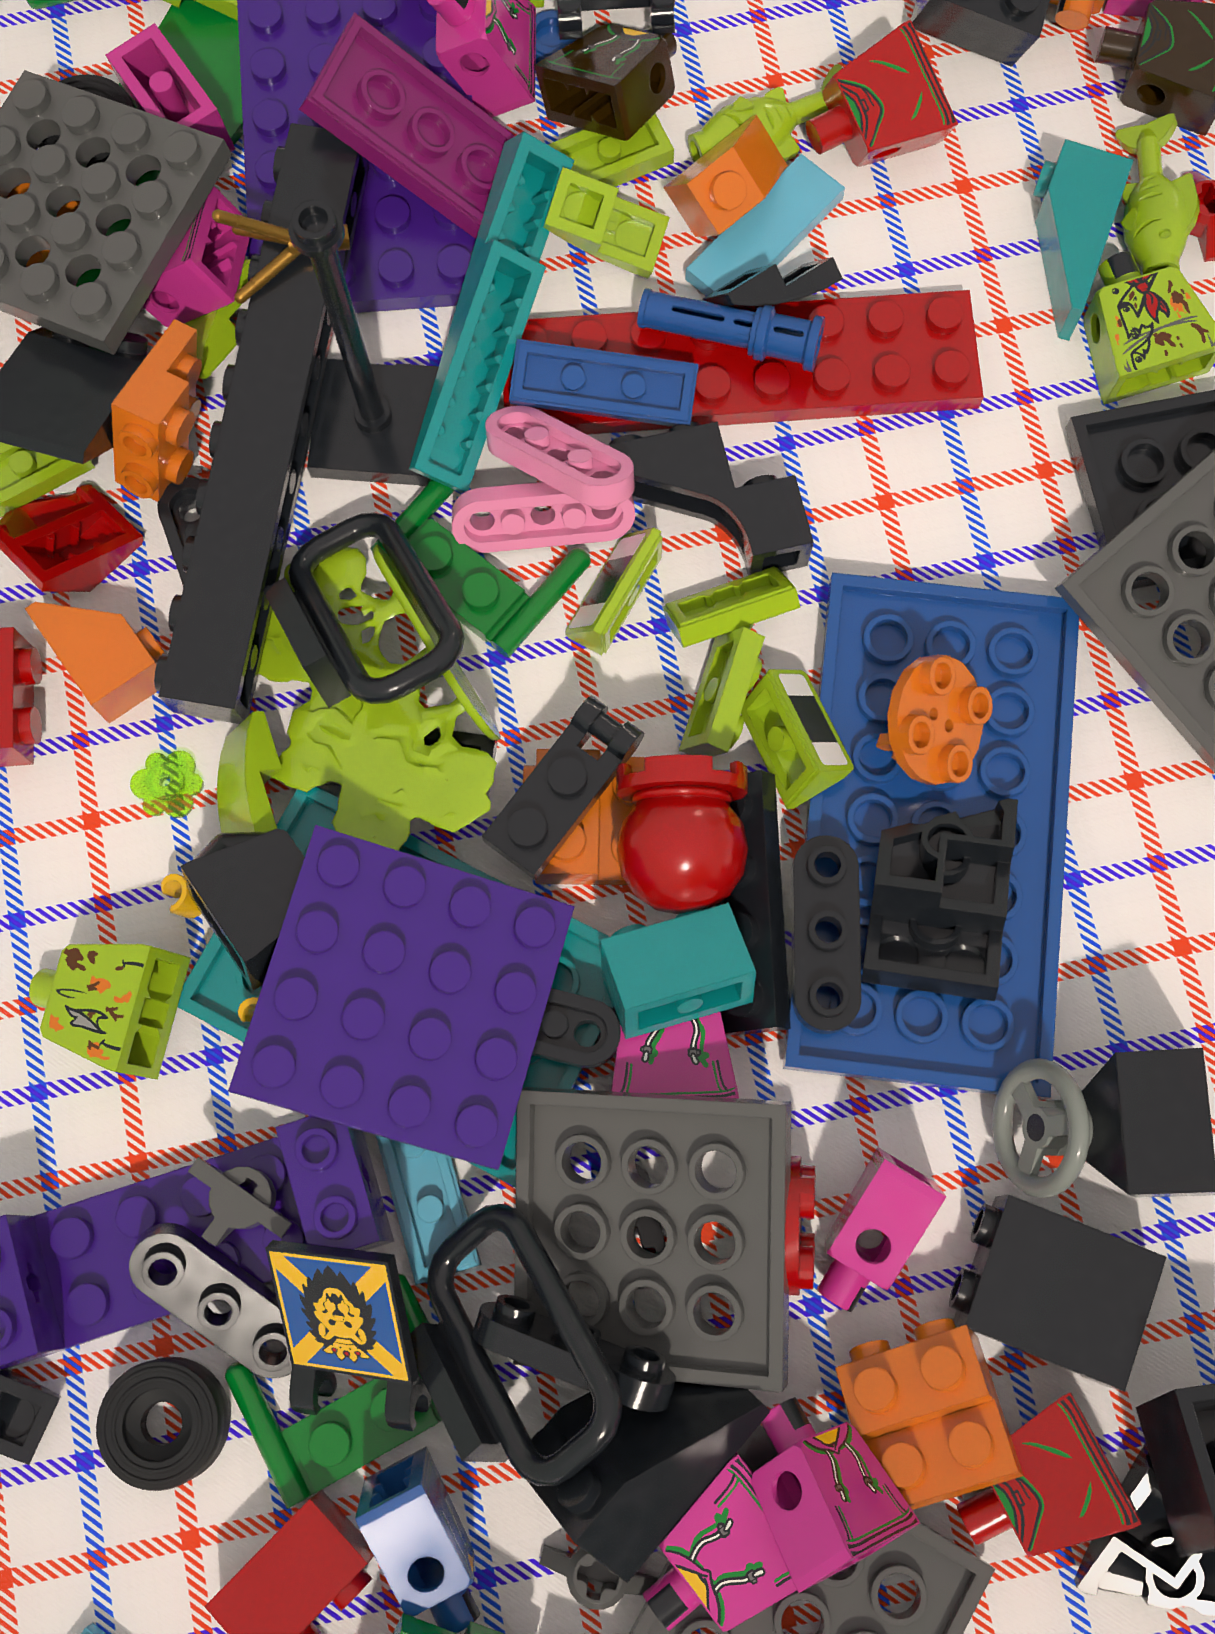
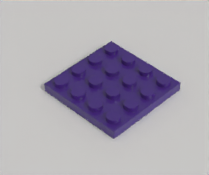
M315 825L228 1092L490 1169L499 1170L575 906Z

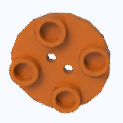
M948 655L919 657L903 670L892 690L887 713L888 733L879 735L876 747L885 751H893L891 758L896 760L905 773L916 781L928 785L964 782L971 774L973 758L979 749L983 725L990 719L993 704L990 692L983 686H977L974 676L957 659Z

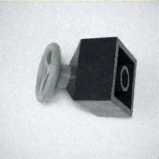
M1203 1048L1115 1052L1082 1091L1066 1069L1053 1061L1041 1058L1030 1059L1020 1063L1003 1080L993 1108V1141L997 1157L1005 1174L1024 1193L1039 1198H1048L1061 1194L1078 1178L1086 1161L1121 1190L1135 1198L1215 1195V1152ZM1043 1079L1049 1082L1057 1090L1062 1100L1039 1101L1031 1081ZM1015 1104L1023 1117L1022 1131L1025 1138L1020 1157L1013 1137ZM1043 1156H1064L1060 1165L1053 1173L1044 1177L1038 1176Z

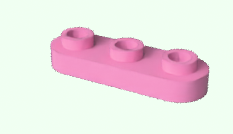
M529 406L505 407L492 413L485 422L488 449L494 456L593 509H613L629 499L635 490L634 465L627 455L538 409Z
M544 482L471 489L460 495L452 507V532L454 538L459 544H466L477 553L612 541L625 535L635 521L633 495L613 509L596 510ZM551 506V508L546 511H537L534 509L535 507ZM478 512L491 513L490 515L485 517H478L474 515Z

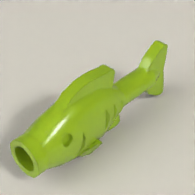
M836 64L832 67L821 84L820 91L790 103L786 102L783 88L777 87L767 92L764 97L746 99L740 96L734 103L724 106L705 123L700 131L688 135V149L693 162H696L754 115H757L785 162L796 157L800 147L791 136V133L797 125L828 111L822 91L832 76L842 69V66Z
M1174 113L1162 116L1144 125L1119 129L1115 133L1121 147L1130 154L1137 155L1139 182L1125 185L1122 196L1126 207L1123 220L1120 223L1123 228L1124 243L1129 252L1132 253L1135 261L1142 268L1143 275L1170 266L1180 270L1179 260L1185 249L1188 235L1196 225L1200 211L1195 181L1191 173H1187L1173 181H1170L1163 175L1161 148L1168 143L1177 127Z

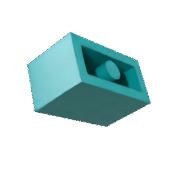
M729 903L705 910L678 914L674 919L649 926L642 924L628 925L617 930L611 937L600 939L602 973L625 1039L753 1002L756 970Z

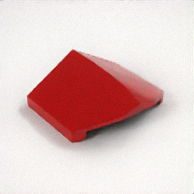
M90 484L77 487L76 493L34 500L22 507L7 512L0 520V550L42 592H91L138 549L143 542V535Z

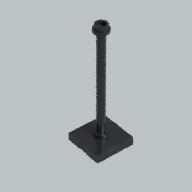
M315 199L304 201L294 209L289 221L288 232L294 248L302 255L311 259L343 359H327L311 433L307 463L311 478L426 486L430 479L409 470L439 366L370 363L338 253V249L345 237L342 218L334 208L324 201Z

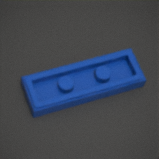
M517 339L509 402L514 405L673 427L678 424L690 425L699 364Z

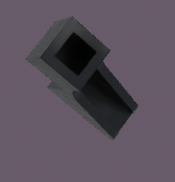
M691 422L690 425L678 424L670 428L666 433L643 438L635 434L624 435L612 440L608 444V446L627 455L633 462L635 490L632 494L633 501L703 519L715 524L737 546L744 560L748 575L771 567H777L782 572L808 566L814 542L796 476L777 478L775 475H761L748 480L743 486L735 488L718 422L703 425L697 422Z

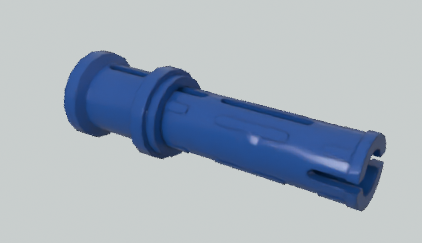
M645 288L640 300L637 325L642 329L650 328L694 339L748 349V356H752L753 360L763 362L768 356L801 363L804 371L813 372L821 347L825 317L815 315L811 321L776 313L774 306L766 304L764 307L759 306L756 312Z

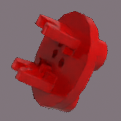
M791 1156V1180L785 1222V1266L789 1295L797 1296L800 1295V1289H813L815 1266V1233H802V1218L814 1219L815 1165H802L801 1156Z

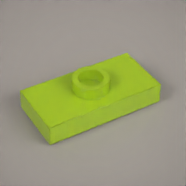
M771 567L666 603L662 607L668 627L682 647L685 648L724 635L741 627L751 629L754 623L800 608L796 587L777 567Z

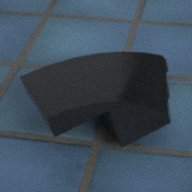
M1007 798L1000 800L993 810L959 818L957 812L936 816L925 824L908 823L881 830L861 982L995 1001L999 988L1002 937L1007 917L1010 866L1015 847L1018 799Z
M1145 1443L1121 1484L1141 1520V1525L1130 1530L1091 1540L1074 1578L1076 1588L1085 1594L1097 1596L1098 1590L1142 1597L1147 1605L1170 1609L1188 1606L1198 1610L1201 1614L1215 1616V1552L1179 1557Z

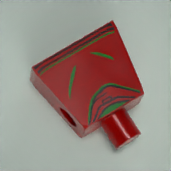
M911 19L902 23L832 76L822 91L828 111L806 121V132L813 149L819 155L844 143L852 162L857 167L930 147L942 142L958 125V122Z
M1072 1392L1061 1396L1010 1435L1024 1476L993 1485L956 1504L962 1521L976 1545L1013 1528L1028 1557L1116 1534L1141 1525V1520Z

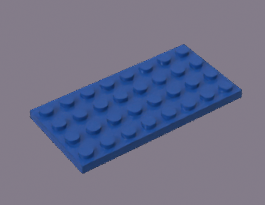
M832 572L829 581L818 697L849 755L854 769L844 779L808 800L804 843L817 836H834L849 844L857 856L860 892L861 980L881 830L908 823L925 824L936 816L957 812L959 818L993 810L1000 800L1007 798L1018 799L1015 847L1010 866L1007 917L1003 929L999 988L995 1001L861 982V1007L855 1019L839 1032L820 1034L809 1030L798 1020L792 1003L791 977L789 998L791 1029L786 1030L783 1069L997 1094L1005 1077L1020 1063L1037 1058L1053 1061L1079 616L1062 597ZM948 655L957 659L974 676L977 686H983L990 692L993 704L990 719L983 725L979 749L973 758L972 771L969 778L964 782L928 785L911 779L898 765L897 761L891 758L893 751H885L876 747L879 735L888 733L887 713L892 690L903 670L919 657ZM822 857L814 863L816 871L823 877H833L838 873L836 863L830 858ZM823 921L815 927L816 935L820 940L827 943L838 940L839 932L833 923ZM824 986L817 990L816 998L822 1007L834 1009L839 1006L840 997L834 988ZM1043 1079L1031 1081L1038 1099L1046 1100L1051 1098V1084Z

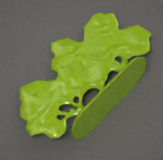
M379 545L373 548L372 553L377 566L393 591L389 599L374 598L361 591L362 582L367 574L366 558L358 548L346 547L322 561L316 567L313 574L337 619L338 612L341 609L363 606L360 609L363 616L371 611L374 612L373 618L358 625L343 624L341 622L340 624L368 675L374 678L384 677L431 651L437 644L438 636L394 563ZM288 564L284 570V577L291 587L288 574L290 564ZM351 588L357 596L349 600L340 599L339 594L344 589ZM272 609L258 674L275 682H289L291 680L308 682L312 690L310 701L297 707L292 713L287 730L291 743L287 749L281 752L279 761L282 769L272 777L273 779L304 792H308L315 786H322L330 781L341 784L338 809L331 822L335 830L397 851L407 841L410 834V821L414 818H421L436 827L454 833L490 810L491 801L486 793L494 782L497 762L487 752L475 748L462 747L452 735L457 716L466 711L478 728L489 739L499 740L501 736L457 661L450 670L443 674L457 697L450 704L424 708L419 702L420 689L401 699L385 704L366 703L357 700L351 694L350 697L328 708L303 669ZM406 613L426 647L405 663L392 664L385 659L380 651V632L385 621L396 615ZM369 627H374V634L369 642L362 643V631ZM439 726L441 736L438 741L431 746L425 745L424 737Z

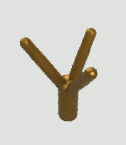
M220 209L212 212V219L217 223L231 226L232 232L235 235L288 245L286 249L235 293L234 299L239 304L246 302L301 254L294 248L287 228ZM343 224L345 237L338 251L350 250L347 224Z

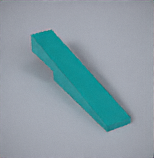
M524 131L504 143L409 470L460 493L469 490L487 438L485 422L497 410L514 361L517 339L522 338L546 266L540 264L539 261L550 231L543 226L563 167L571 170L574 163L572 158Z

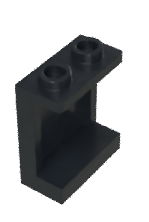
M1012 1195L996 1196L992 1206L984 1203L977 1214L971 1233V1242L978 1244L971 1269L969 1271L962 1268L959 1271L949 1298V1307L957 1310L954 1317L955 1325L958 1327L967 1325L973 1332L1078 1373L1080 1376L1106 1387L1125 1392L1167 1257Z

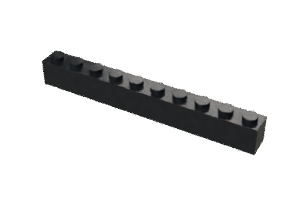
M290 123L285 147L278 146L275 152L273 163V177L276 183L273 200H265L261 221L288 229L292 213L299 204L313 199L326 202L340 214L343 224H347L350 250L338 251L346 276L369 172L368 160L325 128ZM263 240L261 253L253 254L251 257L248 282L286 249L288 245ZM302 254L252 295L248 309H240L237 316L235 339L239 349L235 365L228 364L223 376L222 395L226 405L222 421H215L210 432L209 452L213 458L209 478H202L197 488L196 511L200 518L196 535L188 536L183 549L182 567L183 571L187 573L182 595L176 594L173 597L169 609L168 624L170 631L173 632L168 655L162 654L159 657L155 670L154 683L156 691H159L158 697L173 713L240 724L250 714L272 614V607L263 589L279 581L333 336V328L311 259Z

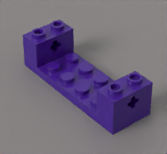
M308 1116L275 1127L278 1137L205 1160L223 1172L235 1167H251L264 1172L272 1180L276 1190V1205L274 1208L292 1223L283 1238L278 1237L263 1225L252 1229H234L218 1246L212 1245L201 1237L215 1217L212 1215L209 1206V1191L211 1188L188 1172L192 1165L35 1216L7 1214L0 1216V1370L9 1369L172 1315L142 1293L133 1283L129 1272L130 1257L138 1238L147 1229L158 1224L175 1223L188 1228L263 1284L273 1281L265 1249L272 1240L362 1251L394 1242L363 1131ZM252 1181L247 1187H240L253 1195L258 1185ZM159 1259L152 1263L153 1267L162 1274H170L177 1270L176 1266L167 1259Z

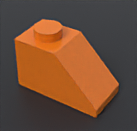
M754 115L663 188L695 237L717 236L764 200L788 165L758 116Z
M34 602L25 608L90 705L109 724L157 692L154 683L156 665L159 657L166 653L147 627L136 633L122 614L41 602Z

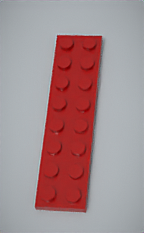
M970 290L793 301L771 305L775 307L776 313L811 321L815 315L825 317L821 347L813 372L804 371L801 363L768 356L763 362L753 360L752 356H748V349L694 339L650 328H639L637 325L638 312L528 319L521 338L522 340L699 364L691 422H697L701 425L718 422V425L722 426L977 409L984 398ZM757 308L748 309V311L756 312ZM514 361L503 389L504 408L521 406L510 404L509 402ZM533 407L586 435L662 430L673 427Z

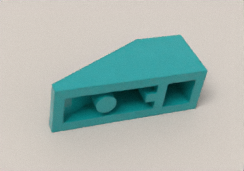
M1067 139L1064 141L1056 163L1048 160L1044 161L1033 196L1043 198L1035 224L1057 337L1069 341L1084 311L1134 160Z

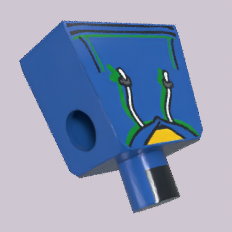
M427 1447L365 1478L355 1520L404 1614L414 1617L430 1609L438 1627L454 1633L463 1631L468 1627L470 1621L475 1622L480 1616V1611L468 1588L474 1582V1551Z

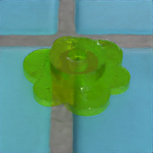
M174 751L167 757L161 753H152L145 761L146 769H141L132 776L130 780L132 793L143 800V809L150 816H159L164 811L173 818L187 816L194 806L193 796L198 795L204 787L203 779L194 773L196 769L194 758L185 751ZM170 779V783L167 786H163V782Z

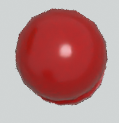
M680 754L644 757V771L632 772V765L626 763L618 765L616 769V796L625 801L632 802L635 806L621 824L616 852L621 876L637 898L657 911L683 914L690 911L712 908L731 894L744 874L749 849L743 822L729 806L732 801L742 799L748 793V771L746 765L740 761H734L730 763V772L714 770L713 756Z

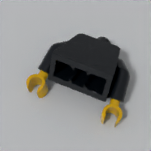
M274 829L266 833H221L215 836L192 861L180 866L184 876L170 874L164 877L161 881V890L164 895L179 898L175 904L171 905L170 913L185 918H195L201 914L204 916L254 991L263 986L305 856L287 831L283 829ZM259 997L248 998L240 1004L238 1015L242 1022H251Z

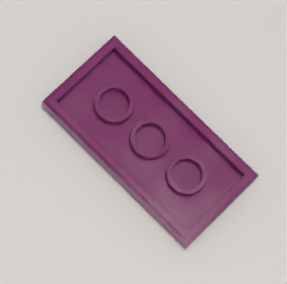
M354 12L299 110L476 239L504 143L515 137V135Z

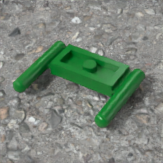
M431 480L397 517L395 522L405 533L459 622L486 643H491L504 657L510 658L590 566V555L579 547L571 549L535 592L528 596L522 587L469 546L459 544L452 533L431 518L455 491ZM379 539L370 547L371 551H373V548L379 545L386 552Z
M399 1274L411 1333L422 1322L429 1323L406 1276ZM238 1361L231 1364L225 1372L228 1386L287 1509L442 1421L432 1400V1404L427 1412L414 1411L417 1424L413 1431L391 1428L387 1425L385 1418L387 1381L373 1379L323 1407L317 1415H309L281 1431L255 1374Z

